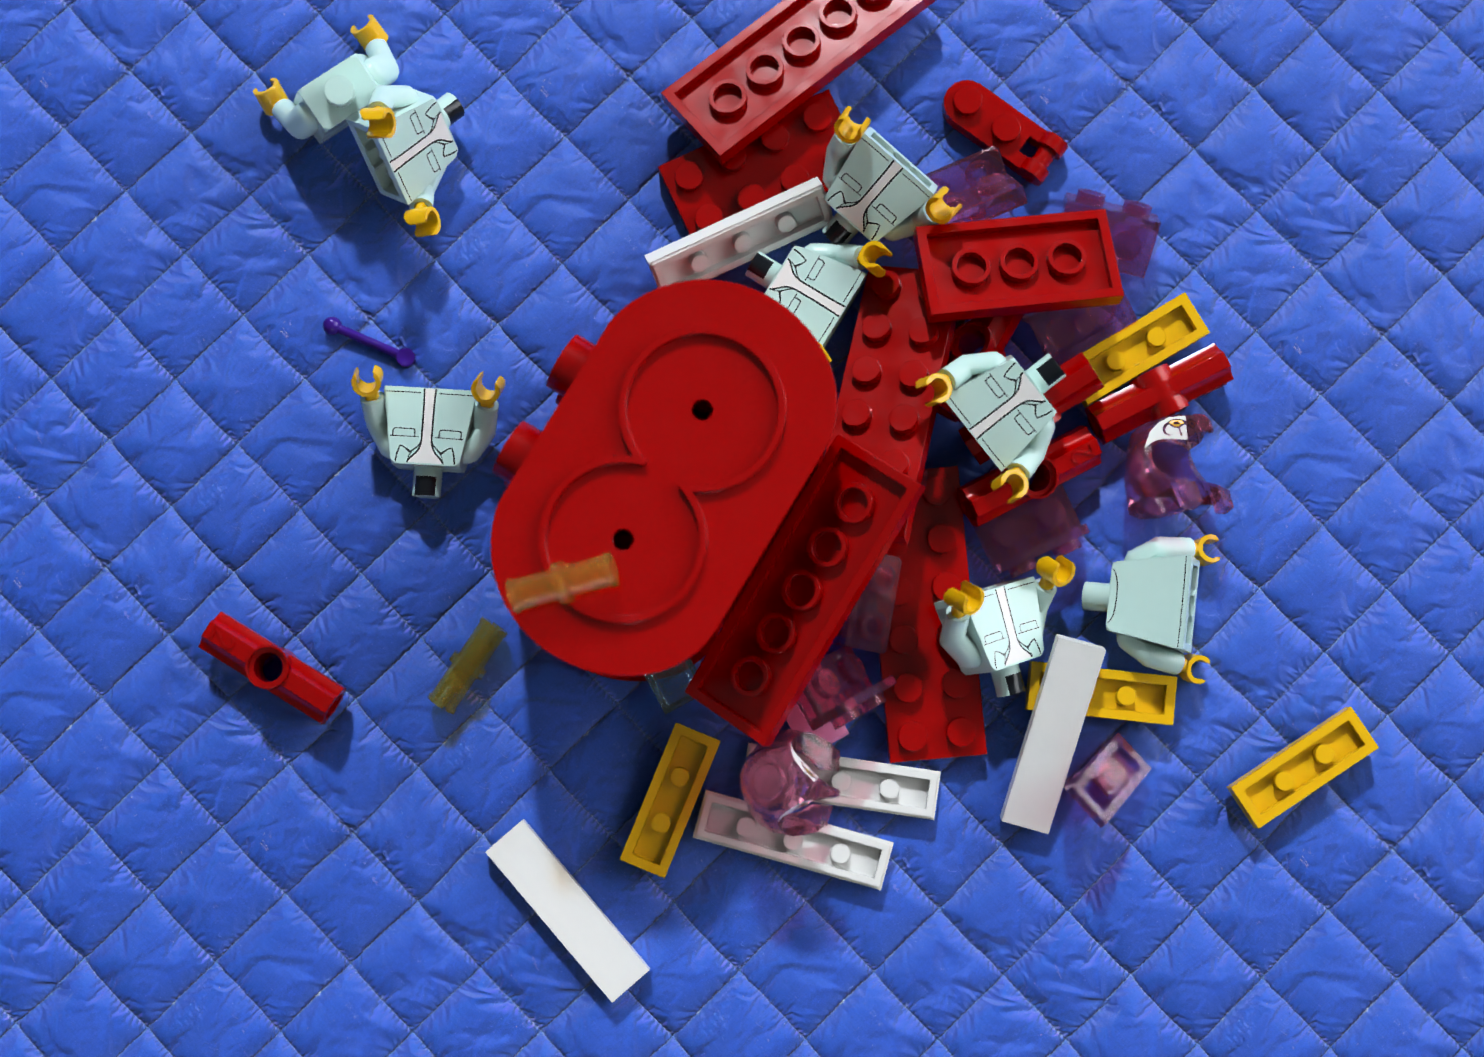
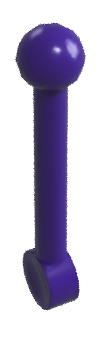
M328 317L323 322V329L327 334H340L396 358L398 364L404 368H409L416 362V355L411 349L402 348L399 350L343 326L337 317Z

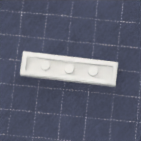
M818 177L810 179L644 255L657 288L687 280L713 279L752 261L759 251L767 254L824 228L833 218L830 205L824 200L826 192L822 182Z
M1056 634L1000 814L1002 822L1049 834L1106 653V649L1103 646Z
M748 743L741 788L743 792L803 801L813 799L814 801L809 802L930 820L935 818L941 771L814 753L806 757L804 751L794 750L797 756L818 777L817 781L814 782L797 764L791 749Z
M705 790L693 838L874 889H882L893 842L791 813L779 820L780 816L785 813L784 811Z
M525 819L521 820L485 852L612 1003L650 970L646 962Z

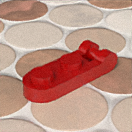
M962 80L954 83L948 88L944 96L942 113L945 121L952 128L1031 184L1040 186L1049 175L1047 168L1052 161L1059 160L1068 149L1067 143L1060 136L1051 131H1046L983 85L973 80ZM1027 142L1038 149L1033 157H1027L1020 152Z

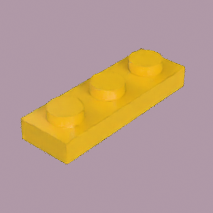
M1185 292L1083 352L1104 385L1097 393L1081 402L1084 408L1210 333Z
M1029 662L1025 710L1033 711L1047 666L1046 662ZM1101 668L1086 716L1173 725L1177 677Z
M1344 707L1232 782L1226 788L1253 828L1259 829L1379 747L1352 707Z
M675 723L619 860L665 878L721 742L720 740Z

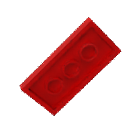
M829 89L807 99L723 165L705 146H702L658 166V172L688 235L815 177L819 178L825 192H828L829 189L822 180L826 149L835 133L834 125L841 115Z
M1106 209L916 226L913 239L928 323L1117 305L1121 303L1124 297Z

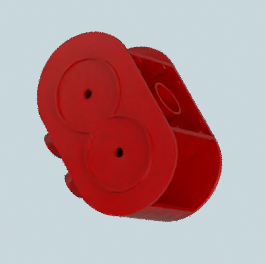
M698 279L675 282L640 296L616 314L607 325L596 345L578 334L575 335L561 352L547 380L546 386L558 393L556 398L558 406L542 431L526 421H522L504 444L493 467L492 473L505 480L504 485L507 487L496 508L491 533V561L500 595L514 620L534 642L553 656L596 675L623 681L641 682L658 680L681 673L692 667L708 653L824 458L827 445L835 427L837 416L835 379L823 349L810 330L797 316L773 298L753 288L723 280Z

